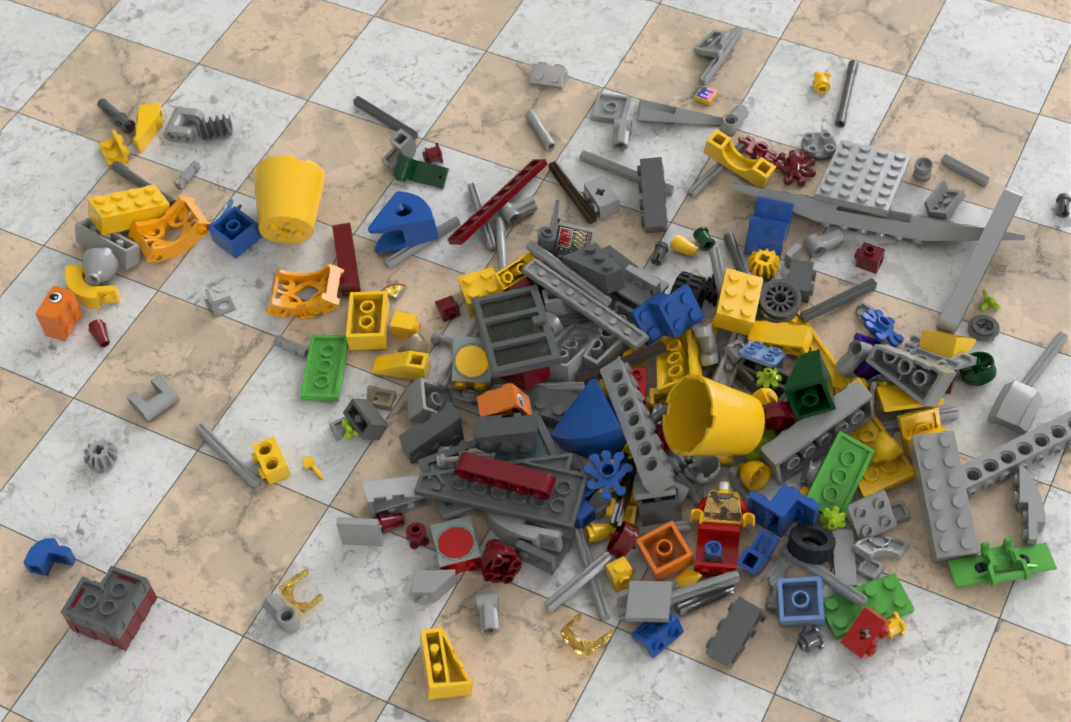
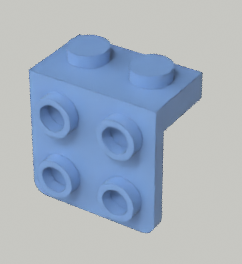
M754 340L748 342L739 351L738 355L770 368L777 366L782 369L787 353L781 352L776 347H767L762 342Z

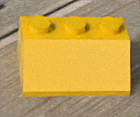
M890 381L878 382V386H876L874 400L879 404L878 411L889 412L928 407L923 406L896 384H890ZM943 397L941 398L938 405L944 404Z

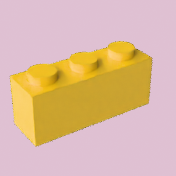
M761 320L754 322L748 342L760 341L767 347H776L781 352L800 356L801 354L808 353L813 336L809 327L805 325L796 326L788 325L784 322L771 323Z

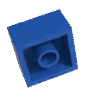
M235 206L208 226L212 241L235 258L262 238L258 223Z

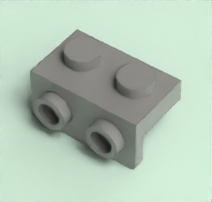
M545 62L533 63L529 83L531 85L563 89L565 75L568 74V71L561 64L550 66Z
M941 181L924 202L928 216L948 219L966 195L962 190L948 189L946 181Z

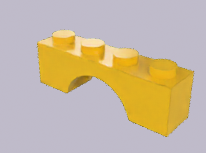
M718 129L708 138L703 151L712 159L760 188H764L768 184L776 169L775 165L762 157L759 159H749L740 154L735 149L732 139Z

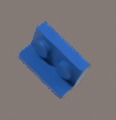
M670 613L669 622H644L631 633L634 641L647 648L652 658H655L682 635L684 630L678 617Z

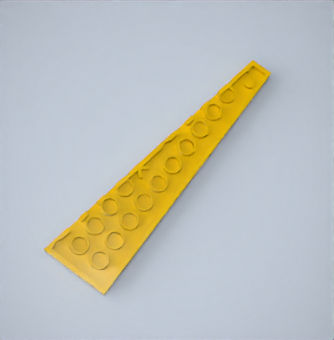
M799 310L792 320L785 323L809 327L813 338L808 352L820 349L837 395L851 381L836 370L835 364L837 361L810 324L800 320L801 312ZM875 415L873 419L849 436L873 449L875 437L882 430L886 431V429ZM904 454L892 461L874 463L871 459L857 489L862 498L882 489L884 491L890 490L915 478L913 466Z

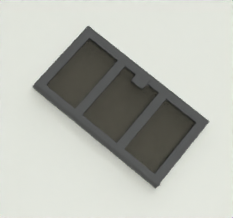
M537 284L476 297L471 300L493 378L562 364Z

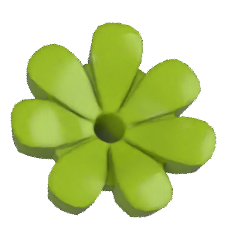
M983 289L984 301L979 305L982 310H986L989 306L994 307L996 310L1001 308L995 299L990 298L987 291Z
M764 368L763 372L758 371L756 374L758 378L756 385L758 387L763 385V388L769 389L771 386L773 389H777L779 387L777 382H781L782 377L777 375L778 370L776 368Z
M345 418L341 423L346 430L343 436L348 440L353 435L359 436L348 419Z
M833 506L832 511L829 508H824L823 514L819 515V520L823 522V528L839 529L838 527L843 528L846 525L844 520L846 514L844 512L838 513L839 507Z

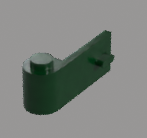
M398 155L393 176H395V180L400 182L410 180L444 189L449 168Z

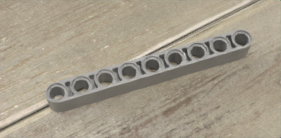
M1007 187L1004 188L939 318L936 328L952 334L957 332L1023 198L1022 193Z

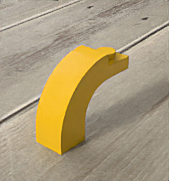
M82 265L66 266L65 280L69 290H73L79 304L92 309H101L102 303L120 302L121 296L116 285L91 286L85 281Z

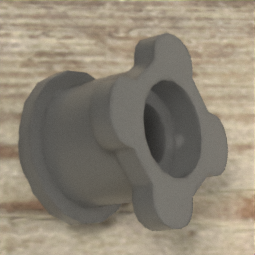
M815 624L811 626L812 630L806 633L800 632L797 639L800 649L802 651L805 650L807 653H810L811 649L819 647V649L824 648L825 639Z

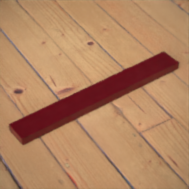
M533 159L448 237L449 244L462 245L548 165L546 159Z

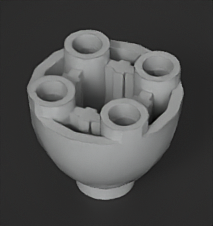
M91 248L86 250L82 261V270L85 275V281L89 285L97 286L99 283L110 280L117 273L120 265L110 248Z

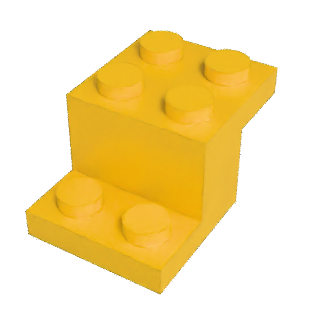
M936 406L897 416L902 446L905 451L904 454L911 458L908 442L913 435L948 431L941 427L939 410Z

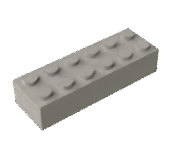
M858 381L848 384L844 387L843 391L834 395L835 410L797 420L795 425L788 430H783L778 437L763 445L760 449L763 463L770 467V476L779 485L802 470L808 460L811 459L813 462L827 452L838 431L850 435L875 417L873 395Z
M954 430L913 435L908 444L932 563L976 556L979 553Z

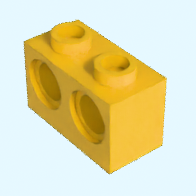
M274 436L252 445L254 453L251 455L255 465L260 464L261 468H258L262 480L266 478L268 484L271 485L291 476L288 465Z

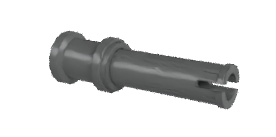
M101 98L97 102V106L111 117L114 124L121 127L124 133H131L135 129V122L132 119H128L124 112H119L105 98Z

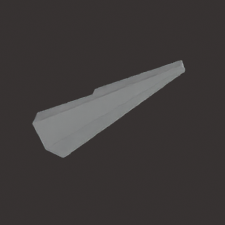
M640 99L637 120L707 125H721L723 119L722 117Z

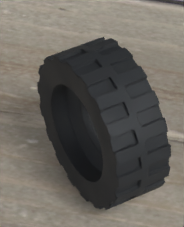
M802 523L797 524L795 527L793 526L790 530L787 548L788 552L792 554L791 556L807 564L821 565L829 562L832 558L836 539L828 529L820 525ZM804 541L812 542L819 546H812L804 543Z

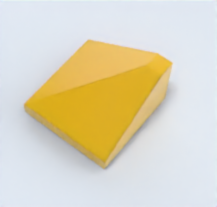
M686 568L674 580H676L678 587L682 588L701 582L702 575Z

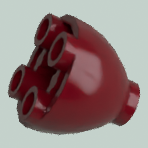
M491 539L486 543L480 561L485 581L492 583L503 582L504 584H509L514 580L523 564L519 554L510 545L498 539Z

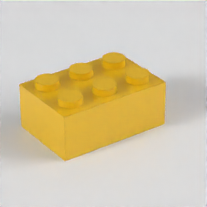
M726 268L720 284L712 325L749 336L755 322L763 278Z
M387 291L350 292L346 331L349 351L387 349L390 313Z

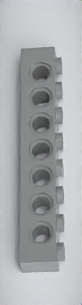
M617 358L601 368L600 373L643 486L655 496L675 484L672 478L674 472L666 463L667 455L660 448L661 440L654 433L656 427L648 417L650 412L642 402L644 401L643 395L637 390L639 385L631 375L633 370L628 362L624 363L620 358Z
M1071 411L961 465L968 499L983 489H990L999 481H1006L1011 475L1018 472L1019 466L1027 469L1033 464L1041 463L1051 455L1059 454L1066 447L1071 448Z

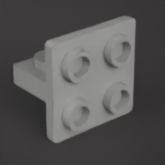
M629 264L625 268V287L617 290V293L640 306L657 293H664L669 287V283L641 267L636 268Z
M883 489L847 505L848 512L845 513V519L854 527L858 540L871 536L875 537L897 526L886 491Z

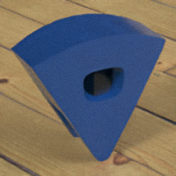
M397 191L368 227L369 233L382 234L374 248L377 254L439 239L438 230L429 205L419 196L408 192Z
M591 379L550 435L562 450L589 457L591 454L600 456L604 450L610 451V453L624 447L627 443L612 401L608 395H604L596 379Z

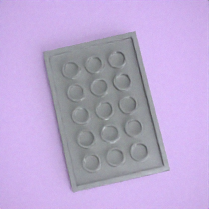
M841 140L815 193L814 200L887 217L911 156L901 152L895 153L883 148L878 149L866 144L861 145L852 141Z

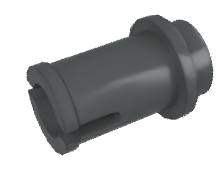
M1061 193L1056 198V203L1058 204L1057 216L1061 217L1062 212V218H1065L1070 214L1069 204L1071 203V197L1066 193Z
M660 241L655 245V251L650 260L652 264H655L656 259H658L657 266L662 264L665 254L669 251L667 243Z

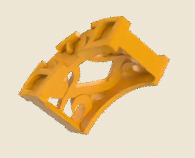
M178 196L174 204L164 212L165 215L161 218L156 219L155 217L145 221H134L128 237L140 245V249L146 256L145 260L147 262H160L171 259L190 249L207 235L209 231L208 226L211 225V222L207 221L195 205L196 201L194 198ZM183 228L180 237L176 241L162 240L167 230Z
M327 264L322 269L309 273H293L279 269L272 280L269 302L265 313L289 319V316L310 319L315 318L316 314L322 313L325 315L339 305L340 299L336 298L339 280L344 274V270L331 264ZM278 284H282L286 292L279 290ZM308 287H313L319 291L308 301L304 302L296 296ZM276 294L280 295L279 299H276Z

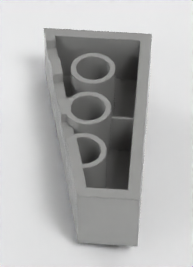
M617 301L613 311L636 326L629 313L634 309ZM600 327L598 330L599 334L596 338H593L582 356L585 369L590 371L616 360L618 356L622 357L623 353L631 347Z
M875 344L866 359L867 363L923 406H937L957 373L890 345Z

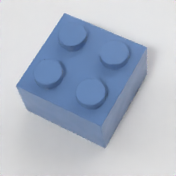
M821 576L777 579L779 616L782 627L825 624Z

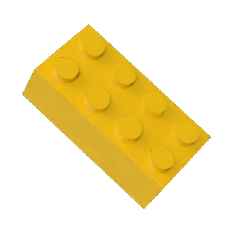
M148 185L146 187L88 198V217L103 236L130 230L134 221H145L155 217L159 219L165 215L164 212L169 209L170 204L155 185Z

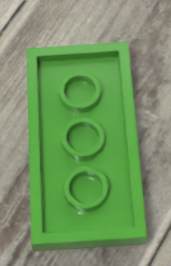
M312 334L300 392L301 400L339 401L348 353L346 335Z
M841 431L836 433L806 494V497L813 498L820 504L819 513L823 514L824 508H829L832 511L833 506L839 507L838 513L846 512L847 505H849L875 452L874 449Z
M895 573L854 587L867 597V603L863 607H858L839 593L824 598L825 622L834 640L843 638L864 607L873 608L886 619L891 618L892 613L895 611L899 614V617L914 612V607Z

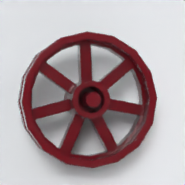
M771 402L762 406L765 414V430L785 429L796 422L788 402Z
M626 520L623 521L620 528H617L614 533L610 532L609 535L612 537L609 540L606 551L610 555L615 556L616 559L622 556L626 557L631 548H636L634 543L638 537L639 528L630 525Z

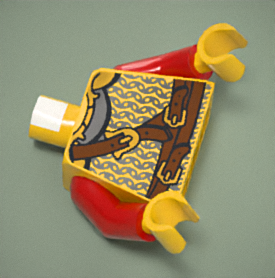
M720 482L718 484V491H709L708 496L701 499L690 515V521L692 522L693 519L699 520V524H702V522L740 524V531L742 527H746V524L755 526V515L751 513L744 500L739 499V493L730 492V483Z

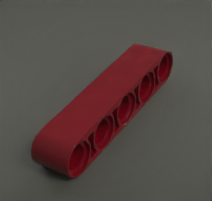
M348 222L332 225L337 265L344 270V274L340 277L342 296L350 295V292H361L351 224Z
M462 452L460 454L454 473L460 478L543 500L550 498L556 478L549 473L469 452Z

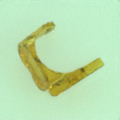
M307 569L296 574L279 587L281 594L303 613L319 604L323 599V595L318 594L309 604L294 600V587L298 581L308 575L309 571Z
M579 613L561 629L563 639L577 654L590 656L615 633L611 629L596 640H585L579 637L572 627L573 624L581 620L582 615Z

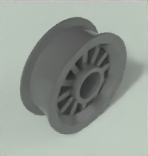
M786 279L768 281L761 288L758 302L760 313L764 318L774 323H785L792 320L797 315L801 304L800 290L794 283ZM776 299H781L783 302L779 303Z

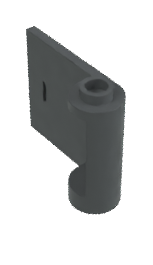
M559 200L555 201L550 227H542L538 231L537 244L551 254L553 253L556 240L557 224L561 221V218H558Z

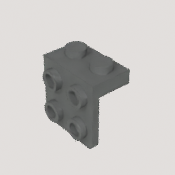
M562 536L563 547L560 552L543 548L539 549L520 539L515 548L523 562L553 575L572 546V542L570 539Z

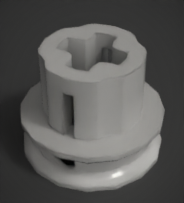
M811 459L808 460L802 471L800 484L805 483L807 487L812 484L819 470L818 462L813 463Z

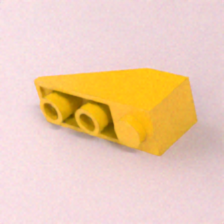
M160 103L141 104L139 112L136 114L138 123L135 124L136 136L133 137L134 146H137L139 153L145 150L163 127L164 114Z
M528 251L512 260L496 272L494 276L504 291L526 277L522 273V268L531 260L536 258L543 264L545 263Z
M405 351L378 356L375 359L371 374L417 380L420 377L427 379L431 369L429 353Z

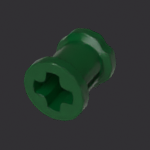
M700 227L693 233V237L695 240H698L702 251H708L715 245V240L709 236L707 227Z

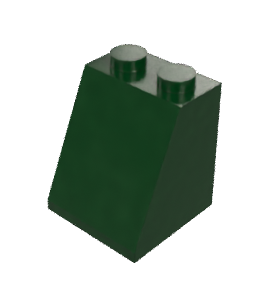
M820 349L799 356L784 386V393L796 420L836 409L832 378Z

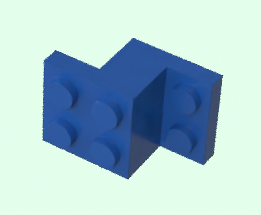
M758 196L754 215L749 221L743 254L751 255L753 251L758 252L759 248L762 251L768 248L769 252L775 251V254L781 260L783 245L788 237L794 203Z
M684 284L671 294L657 293L629 312L636 327L649 335V339L645 342L647 346H650L663 336L676 338L705 318L690 286Z
M783 484L771 500L753 490L748 495L747 507L755 515V523L779 538L783 537L794 521L798 524L812 523L817 525L820 504L813 498L799 493L794 487Z

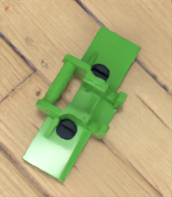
M1011 537L1004 538L1002 546L989 548V541L982 542L980 548L981 555L947 561L956 588L982 583L996 586L997 583L1022 578L1028 580L1030 579V574L1056 570L1057 567L1047 543L1012 548ZM1009 570H1015V571H1012V572L1001 573V574H996V575H995V573H998V572H1005V571H1009Z

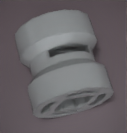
M920 157L915 161L913 177L918 182H927L931 178L933 161L927 157Z

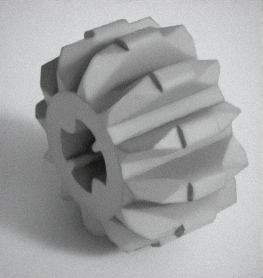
M102 438L100 441H97L95 439L93 444H88V448L84 449V461L92 470L96 469L100 472L104 468L107 471L108 466H114L113 461L118 460V450L110 440L106 441Z

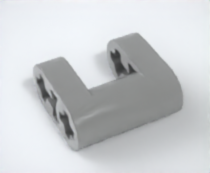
M176 107L163 132L164 138L171 142L193 143L196 132L192 128L184 127V124L195 125V119L202 123V118L205 117L204 113L199 109Z
M712 321L696 323L693 330L695 338H698L701 365L708 366L718 363L720 355Z
M160 375L151 380L153 387L159 394L149 401L145 402L137 392L127 396L129 403L146 422H149L179 401L176 392Z

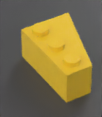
M443 628L422 629L420 647L428 700L472 695L473 682L466 674L464 666L456 656L454 648Z

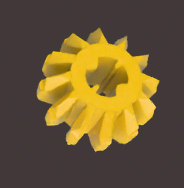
M759 248L758 252L753 251L751 256H749L748 270L754 276L761 278L766 277L769 279L770 276L775 277L780 269L779 256L775 254V251L769 252L768 248L765 251Z

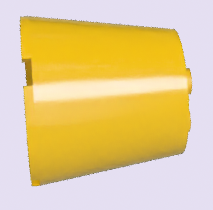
M274 156L262 160L257 164L253 174L260 234L270 241L282 244L301 243L310 239L314 232L325 184L323 169L308 159L306 161L296 160V156Z
M689 374L675 383L667 397L666 402L669 404L666 415L663 414V433L668 447L675 454L681 456L747 455L757 447L762 438L765 414L760 401L752 395L701 375Z

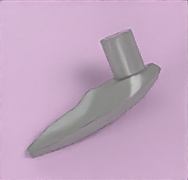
M734 466L730 467L729 481L735 491L747 503L749 495L747 488L742 484L737 468Z

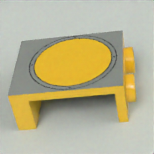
M453 336L452 379L450 386H455L456 389L474 387L475 390L489 388L491 372L481 338Z

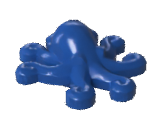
M868 309L866 313L861 315V319L866 321L864 327L871 335H874L877 341L887 339L892 347H897L899 343L904 341L902 335L893 331L895 320L891 317L886 318L883 316L881 310L877 309L874 312Z
M602 451L601 457L603 462L600 461L599 455L591 454L589 461L595 463L598 471L595 470L593 465L588 464L584 467L585 474H591L598 482L595 483L593 480L587 481V488L589 490H597L604 487L601 492V498L604 500L611 498L609 492L611 487H614L618 496H623L626 493V488L620 486L618 481L626 473H631L633 470L632 465L626 463L618 471L620 461L624 459V454L621 452L615 453L614 462H610V451Z

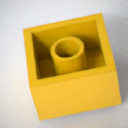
M493 267L458 276L460 292L470 318L475 316L471 303L473 298L503 292L494 276L495 270ZM504 299L488 302L494 305V311L505 308ZM487 303L480 304L481 310H483Z

